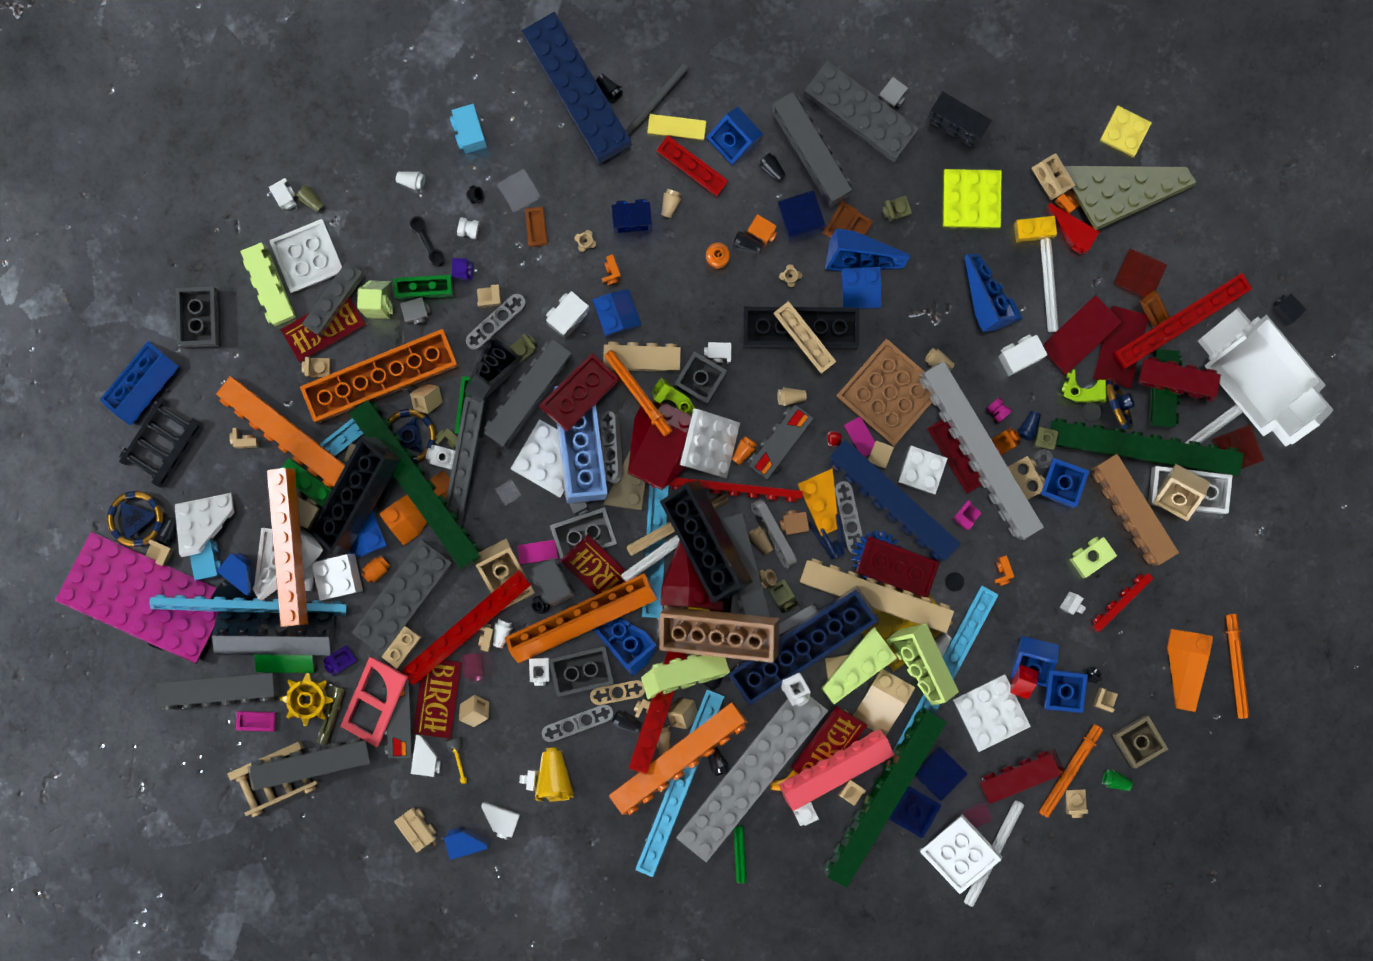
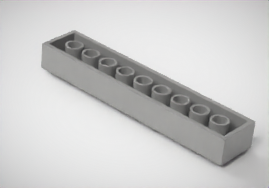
M940 362L919 374L921 377L919 379L920 384L924 389H928L931 394L929 396L934 406L938 405L941 410L939 412L941 419L944 422H948L951 427L949 432L954 439L957 438L959 440L961 452L964 455L967 454L971 460L968 462L970 467L980 475V478H978L983 488L989 490L990 494L988 496L994 505L997 504L1000 508L998 511L1003 521L1006 520L1009 523L1010 527H1008L1011 535L1018 539H1026L1044 528L945 362Z
M811 696L808 702L802 706L797 704L792 706L787 698L677 834L676 838L707 862L828 710Z

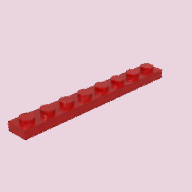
M1241 273L1117 350L1114 354L1123 369L1252 290V287L1244 274Z
M675 478L667 486H671L672 490H677L685 483L699 480ZM700 480L703 488L710 490V494H721V491L729 492V496H740V493L748 494V498H759V495L767 496V500H778V497L786 498V502H797V499H802L803 491Z
M518 570L402 669L404 674L408 676L410 683L415 685L531 586L525 575Z
M668 651L663 665L670 664L671 660L681 658V661L686 659L687 653ZM675 690L668 694H663V691H661L651 699L628 769L647 775Z

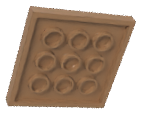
M887 338L836 395L840 401L861 417L863 421L893 447L932 403L929 398L930 392L928 389H924L919 382V379H921L919 374L924 371Z

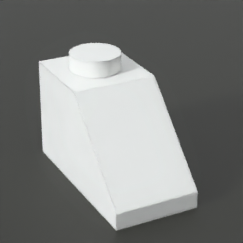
M416 735L411 774L434 777L436 773L440 772L441 761H438L437 754L422 735Z
M483 802L481 807L493 832L497 833L496 836L503 839L512 838L520 814Z

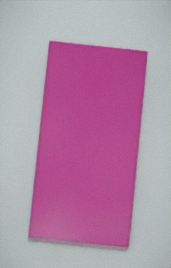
M858 417L845 424L844 428L856 449L864 457H867L871 454L875 441L863 419Z
M555 540L517 545L520 565L546 561L552 558L558 559Z
M237 711L236 730L275 732L276 712Z

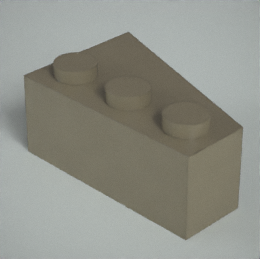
M629 452L622 466V479L618 483L613 484L603 505L642 511L646 482L627 474Z

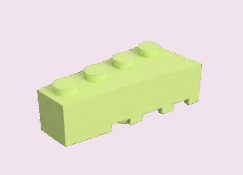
M261 242L241 250L240 252L244 259L243 263L251 275V283L258 290V300L261 306H265L267 311L264 314L268 323L272 322L276 327L295 319L296 315L268 248Z
M927 623L899 629L886 639L889 646L892 644L897 652L895 654L899 660L903 659L909 667L907 669L909 674L918 680L919 683L917 685L931 705L946 703L959 692Z
M693 654L688 656L687 660L681 661V658L671 660L670 664L663 665V663L655 664L649 672L641 677L647 699H651L661 691H663V694H668L679 689L678 686H681L682 689L695 685L697 681L701 684L724 677L730 671L725 657Z

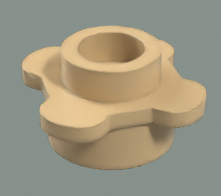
M586 230L584 233L575 235L579 251L584 252L586 249L596 246V241L592 238V231Z
M790 264L786 266V270L783 273H780L779 278L784 280L788 287H794L795 282L802 278V273Z
M771 569L759 571L763 589L776 584L777 577L774 571Z

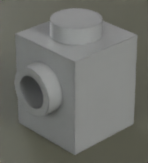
M892 77L878 98L894 109L895 106L900 107L906 99L904 95L908 88Z
M422 297L400 303L407 324L413 322L415 325L426 322L425 319L429 318L428 313L431 312L428 301L425 302Z

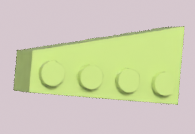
M369 280L358 289L357 309L366 318L390 319V314H393L394 304L391 303L392 281Z
M875 627L869 629L838 669L822 686V690L832 704L837 703L897 658Z

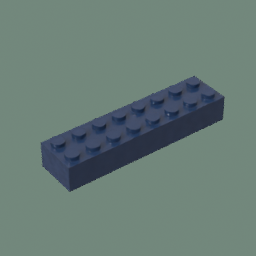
M555 11L523 29L522 33L526 42L597 162L601 164L632 146L631 139Z
M845 440L829 457V466L836 472L840 470L844 474L843 478L852 485L854 483L859 487L857 491L865 498L869 496L873 500L872 504L878 510L883 509L887 512L886 517L893 523L898 522L902 526L900 529L907 536L912 535L916 539L914 542L920 548H927L930 551L929 556L934 560L946 561L961 544L848 441Z
M856 585L779 636V655L773 663L743 660L731 668L728 675L750 706L781 686L783 680L802 672L878 622L879 616Z

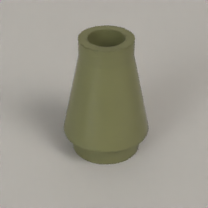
M307 184L296 194L299 201L316 212L324 205L313 188Z

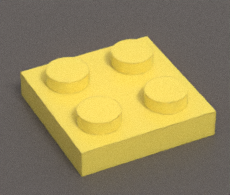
M1117 106L1100 141L1134 157L1152 122Z

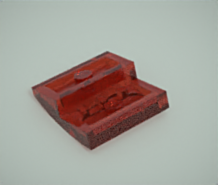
M1129 249L1114 284L1133 291L1134 294L1146 297L1154 290H1157L1167 264Z
M1251 424L1213 438L1215 444L1220 446L1219 449L1227 450V447L1239 449L1240 453H1244L1241 469L1264 461Z

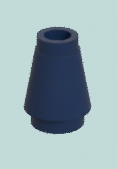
M1030 411L1019 428L1020 437L1031 441L1034 437H1037L1040 413Z

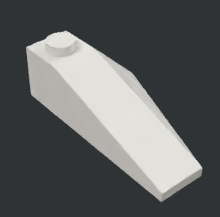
M300 526L303 570H305L320 556L323 549L319 542ZM274 552L270 556L272 559L269 566L262 570L253 587L254 593L261 601L278 589Z

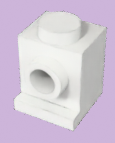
M286 178L269 187L282 210H289L296 206L293 198L296 195L291 186L287 187L290 184Z
M708 342V347H704V357L712 360L714 363H723V360H727V364H731V343Z
M431 445V448H428L426 453L427 464L452 470L455 450ZM441 453L444 454V459L442 461L439 459V455Z
M550 658L529 659L530 682H534V686L546 685V682L550 681V665L548 660ZM539 668L544 670L541 676L537 674V669Z
M800 673L782 681L781 689L785 692L792 706L796 704L802 706L808 702L811 692Z
M811 802L793 811L800 826H806L818 820Z

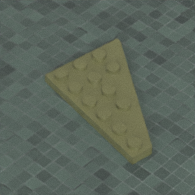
M1064 166L1076 185L1071 188V191L1095 231L1196 185V181L1187 167Z

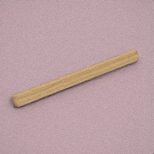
M721 493L710 499L714 509L727 503L728 497L725 493ZM671 522L626 547L628 553L634 555L675 532Z

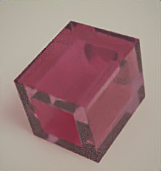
M482 653L461 655L464 678H469V681L481 680L480 676L485 675Z
M983 801L961 810L975 828L993 821Z

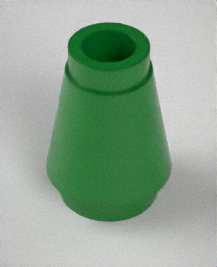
M1114 769L1106 770L1102 779V783L1107 788L1130 791L1133 785L1132 780Z

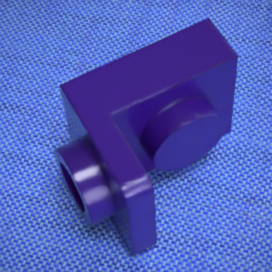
M347 645L323 660L326 671L331 673L333 677L357 661Z

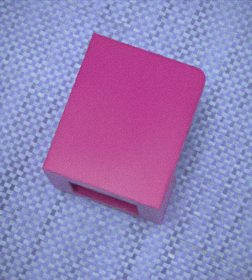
M969 500L965 502L952 518L967 531L981 515V512Z

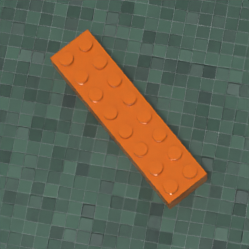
M440 329L300 386V389L314 423L319 424L356 409L367 400L371 403L457 368L459 365L445 331Z

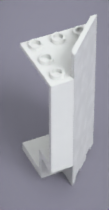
M1238 307L1198 340L1199 344L1209 354L1208 359L1210 361L1205 367L1216 370L1217 374H1221L1219 384L1263 436L1273 431L1286 447L1290 443L1294 444L1314 430L1334 411L1319 393L1326 386L1267 315L1261 319L1257 317L1251 322Z

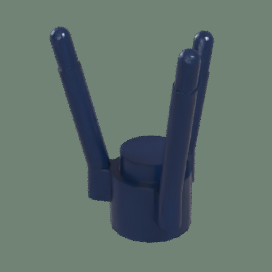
M836 514L839 543L837 540L830 541L825 530L822 528L823 539L811 521L808 520L809 527L831 559L844 555L843 548L847 547L843 538L839 514Z

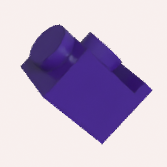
M452 258V279L472 281L473 262L466 258Z

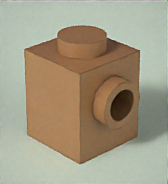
M797 510L787 511L786 515L783 516V520L780 521L781 531L785 532L786 535L808 532L809 526L806 512L798 513Z

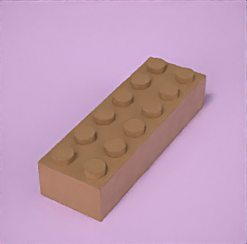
M1118 454L1091 468L1094 480L1097 483L1100 482L1103 486L1102 492L1107 499L1110 498L1113 502L1112 508L1114 512L1123 518L1122 524L1124 528L1133 534L1134 538L1132 540L1137 548L1141 547L1143 550V558L1148 565H1160L1179 553Z
M666 607L660 613V650L773 663L779 655L780 618Z

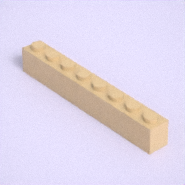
M814 558L811 561L807 560L800 579L801 584L839 597L857 585L873 609L919 625L927 623L928 628L947 633L954 613L953 610H950L951 606L940 603L939 606L932 604V599L923 596L921 599L915 598L914 593L903 590V593L895 591L896 587L885 584L883 587L878 585V581L872 578L860 579L859 574L848 571V574L840 572V567L830 565V567L823 566L822 561Z

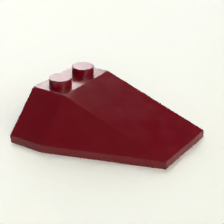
M652 402L659 412L665 415L664 419L672 431L664 436L656 425L651 424L652 420L643 407L640 406L634 418L627 474L663 490L687 468L680 465L692 416L663 402L661 404Z
M679 541L662 584L660 605L731 613L732 596L725 601L712 603L683 545Z

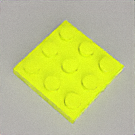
M944 169L943 227L1000 228L1002 170Z

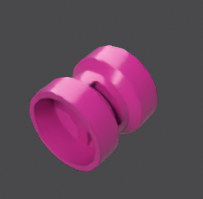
M1001 397L985 409L989 414H993L994 420L997 423H1000L1012 412L1009 407L1003 404L1004 401Z

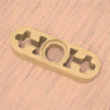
M634 680L595 688L590 694V699L596 705H603L641 697L645 693L642 681ZM635 683H638V686H642V690L639 691L640 694H636L633 691L629 692L631 696L626 697L627 691L624 685L628 684V689L633 688ZM615 687L623 689L624 693L621 698L613 696L612 691ZM605 689H610L609 695L612 700L608 701V696L603 697L601 702H598V699H594L593 695H596V691H600L603 694L607 693Z

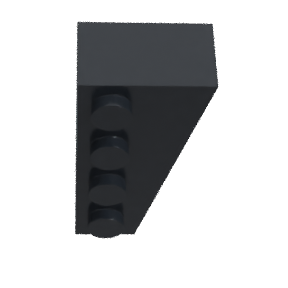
M491 336L481 351L465 392L473 400L481 403L512 375L522 358L494 336Z

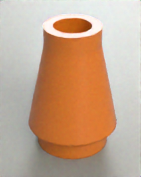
M747 436L740 439L732 460L742 465L757 450L756 446L758 444Z

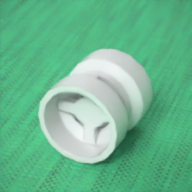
M461 217L457 236L464 237L467 235L470 239L476 240L480 221H468L467 218Z

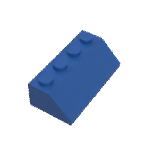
M147 341L100 398V401L112 413L131 426L139 418L140 413L145 407L151 403L154 396L162 390L167 380L175 374L179 366L151 342Z

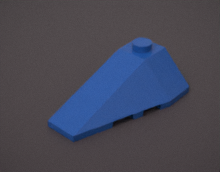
M836 229L829 242L825 269L833 271L867 267H880V270L901 269L908 262L910 254L858 232Z
M966 254L965 262L975 316L982 331H996L1020 321L1022 317L1015 302L1011 297L1009 299L1002 291L1004 287L993 279V272L981 255Z
M374 508L349 551L350 554H355L356 560L389 546Z
M620 617L593 629L632 676L648 664L658 647L644 630L637 628Z

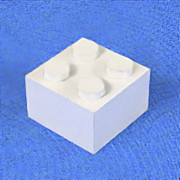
M572 291L569 294L565 293L559 300V306L556 309L553 307L546 315L547 324L564 339L571 334L590 312L589 306Z
M1029 334L1020 339L1018 345L1015 346L1012 343L1004 347L998 358L1009 377L1042 360L1047 356V353L1038 336L1032 337Z
M910 446L897 484L934 496L947 458Z
M346 554L312 563L320 601L363 592L355 554Z

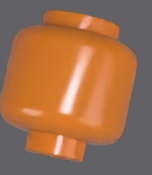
M713 243L707 248L706 261L711 267L721 269L729 263L730 250L725 244Z

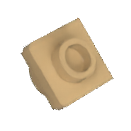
M305 357V361H302V373H305L307 378H322L330 375V358Z
M233 428V433H230V444H233L234 448H259V440L254 438V435H243L242 439H240V430Z
M486 623L479 629L485 632L484 635H480L478 645L481 646V650L490 652L494 629L491 628V624Z
M643 698L642 702L638 700L633 710L637 712L635 716L639 718L643 708L647 709V713L651 701Z
M1066 790V813L1072 814V818H1082L1083 814H1088L1086 790Z

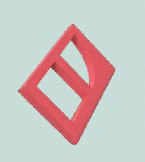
M369 657L340 727L375 747H379L408 676L374 657ZM373 668L380 673L387 687L386 703L364 691ZM360 699L382 711L373 734L351 722Z

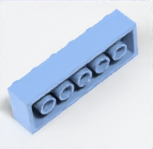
M595 404L568 433L557 424L567 503L605 500L607 496Z

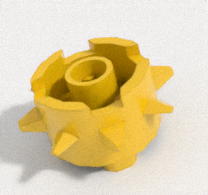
M309 673L305 674L303 681L297 683L289 679L290 689L287 695L280 697V701L287 703L289 712L286 717L288 719L294 716L301 718L304 726L308 725L310 718H315L316 716L324 720L325 715L323 711L326 708V704L333 702L332 698L327 697L324 689L327 682L322 681L318 683L312 681ZM304 695H305V696H310V698H311V699H310V701H311L310 703H305V704H304V702H303V700H305V699L303 698Z

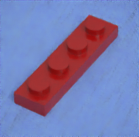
M668 135L656 150L657 153L716 197L728 183L726 178Z
M1140 573L1133 580L1135 584L1131 588L1127 586L1120 593L1121 597L1117 601L1113 600L1106 606L1107 611L1103 615L1100 613L1092 620L1094 624L1091 628L1095 632H1100L1154 578L1149 573L1144 575Z

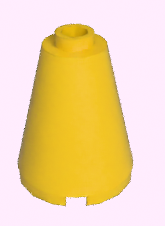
M547 748L546 752L542 753L535 800L544 802L543 798H547L549 802L569 800L570 797L574 798L562 752L558 751V748Z

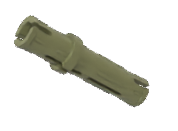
M333 686L331 694L333 702L326 704L327 711L318 736V743L329 744L338 711L342 708L340 705L346 690L344 688Z

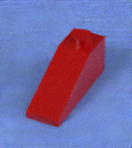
M1050 203L1046 211L1050 216H1055L1056 226L1068 244L1072 246V250L1079 254H1086L1100 231H1095L1093 227Z

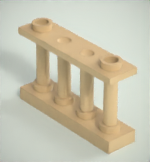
M299 741L261 759L264 762L271 761L270 757L283 755V757L289 755L290 757L289 753L300 751L304 746ZM251 763L227 773L230 781L236 779L240 783L251 810L245 812V816L251 814L252 818L262 814V809L301 791L308 793L315 790V785L319 784V780L311 782L310 778L302 779L303 787L293 790L290 782L284 783L283 787L287 794L278 798L275 797L271 787L263 788L269 802L258 806L246 779L248 778L247 773H249L247 766H251Z

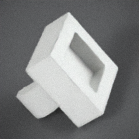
M1072 592L1068 593L1059 607L1074 615L1075 611L1083 614L1086 607L1081 605L1083 598Z
M528 770V775H520L519 783L527 784L526 790L536 791L539 771Z

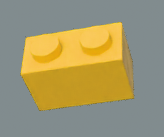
M1055 216L1016 220L1014 223L1016 242L1034 241L1044 238L1051 239L1057 235Z

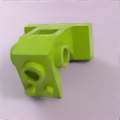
M1073 369L1072 373L1068 372L1067 378H1069V382L1065 381L1062 388L1064 398L1076 403H1107L1106 380H1098L1094 387L1082 389L1077 385L1075 369ZM1074 390L1079 391L1076 395H1073L1072 392Z
M661 377L651 391L654 400L660 404L663 400H671L676 404V409L692 416L695 407L688 395Z

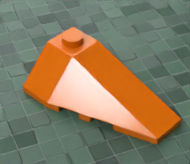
M443 470L430 480L436 486L434 491L437 496L442 495L446 499L450 478ZM405 495L379 513L403 546L420 535L427 524V521L408 495Z
M1170 629L1167 650L1177 709L1196 712L1213 636Z

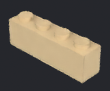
M608 342V345H604L603 363L611 370L614 369L605 358V354L613 350L628 371L680 372L681 347H677V344H665V347H658L657 343H646V346H639V343L628 342L627 345H620V342Z

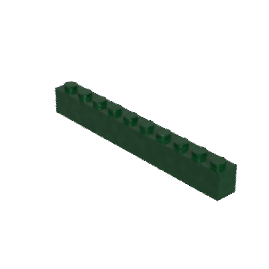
M369 400L365 401L349 413L366 437L378 438L400 459L393 472L394 477L460 569L464 570L481 557L478 553L481 551L480 547L475 541L471 543L468 539L470 534L464 526L460 528L456 522L459 518L453 510L449 512L445 507L448 503L443 496H437L434 491L436 486L430 479L428 481L423 476L425 471L420 464H414L412 461L414 456L408 448L404 450L401 446V443H403L402 439L397 433L393 434L390 428L392 425L387 418L382 419L378 414L381 410L375 402L371 404Z
M1055 418V421L1050 422L1049 429L1058 431L1056 447L1109 456L1118 454L1121 458L1168 466H1175L1177 464L1185 469L1233 475V477L1240 476L1244 453H1240L1237 448L1227 447V450L1219 449V445L1208 444V447L1200 446V442L1189 441V444L1181 443V439L1178 438L1164 440L1162 436L1154 434L1146 437L1143 436L1142 432L1132 431L1131 434H1128L1119 428H1112L1111 431L1105 430V426L1101 425L1087 427L1085 426L1086 423L1074 421V424L1066 423L1067 420Z
M924 707L916 713L913 725L907 728L904 733L905 738L894 750L893 758L885 764L884 773L876 779L874 783L875 788L871 794L869 793L866 796L862 809L858 810L855 814V821L851 827L849 826L846 829L843 841L837 844L832 859L826 862L824 874L827 878L845 888L849 886L947 722L943 718Z

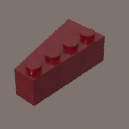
M1148 357V359L1143 360L1138 384L1165 390V387H1167L1170 392L1184 394L1185 391L1188 392L1190 397L1197 399L1205 396L1209 402H1214L1216 399L1221 374H1217L1216 370L1206 369L1202 371L1193 365L1182 367L1178 366L1179 363L1167 361V363L1159 362L1160 359Z
M1054 748L1050 751L1040 752L1032 759L1029 757L1023 759L1016 766H1006L1001 769L1002 772L989 773L983 776L984 780L980 784L989 804H992L1062 775L1064 768Z

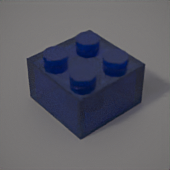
M814 190L777 202V208L788 241L825 230L826 225Z
M646 199L635 200V203L616 201V204L612 205L614 234L652 231L650 202H646Z
M937 746L923 761L915 777L939 801H942L968 773L940 746Z
M908 786L889 820L923 839L942 805Z

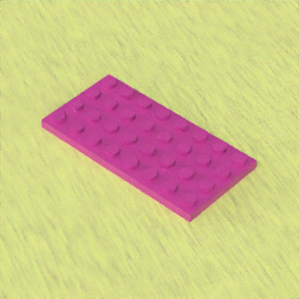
M93 532L89 534L55 599L56 602L194 664H197L213 633L218 614L215 611L151 609L150 597H155V595H166L167 598H175L177 595L186 596L187 599H194L195 596H204L206 599H211L216 588L200 580L195 581L193 577L169 566L156 564L155 560Z

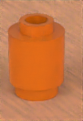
M381 555L377 558L374 557L362 568L364 572L361 575L368 583L371 580L375 583L388 572L387 569L390 565Z

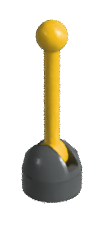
M457 737L446 740L448 750L455 753L461 776L460 782L465 784L467 783V778L464 776L458 753L462 747L461 738Z

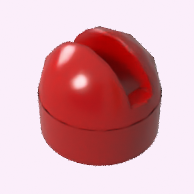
M829 431L827 436L829 447L839 446L842 442V435L836 431Z

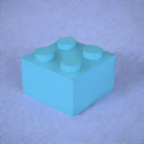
M474 104L451 110L453 116H450L454 131H458L455 137L459 149H463L465 154L487 148Z

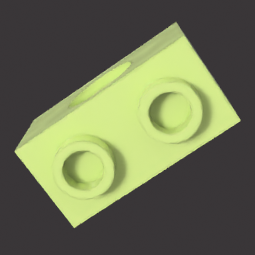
M1095 537L1088 542L1089 546L1083 550L1081 547L1072 553L1074 557L1070 561L1082 578L1088 577L1117 556L1104 537L1100 539ZM1090 551H1094L1097 555L1094 562L1088 559Z

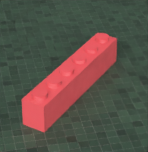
M878 729L871 732L868 736L853 742L850 747L835 752L832 757L822 759L817 765L804 769L800 774L786 779L779 784V787L792 811H795L894 756V753L886 736Z

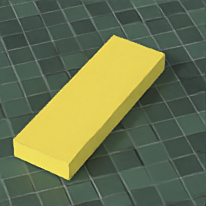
M650 114L647 134L668 135L669 137L704 141L706 121Z

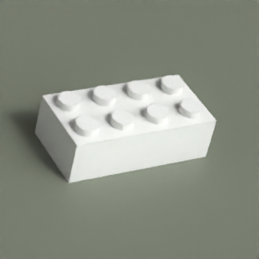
M1152 467L1148 504L1150 506L1160 507L1153 502L1173 468ZM1188 470L1210 482L1205 498L1195 511L1222 515L1229 514L1233 475Z

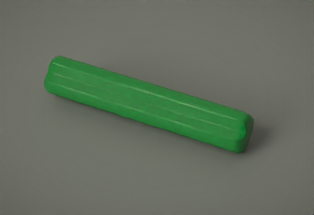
M737 825L733 829L736 882L746 883L744 827Z

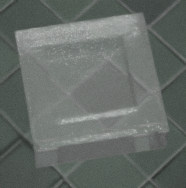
M512 480L495 489L505 506L522 496Z

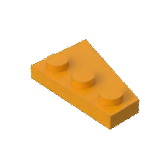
M832 468L797 484L800 491H803L802 496L821 536H823L821 533L822 528L826 534L838 529Z

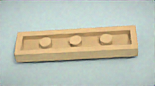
M789 301L773 313L820 373H823L836 362Z

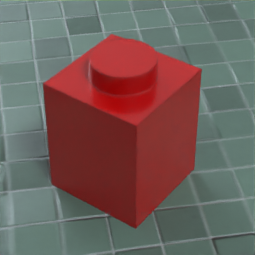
M1020 665L1011 679L1010 693L1028 699L1037 685L1038 671Z

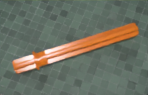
M613 350L607 352L605 358L652 420L651 424L656 425L664 436L671 433L672 429L665 421V415L661 414L615 352Z
M1228 614L1226 615L1228 629L1226 633H1228L1237 713L1238 718L1245 719L1249 718V707L1240 632L1242 631L1239 630L1238 615Z
M1094 724L1088 735L1083 737V743L1039 812L1043 816L1050 817L1093 747L1097 746L1096 742L1104 731L1100 726Z

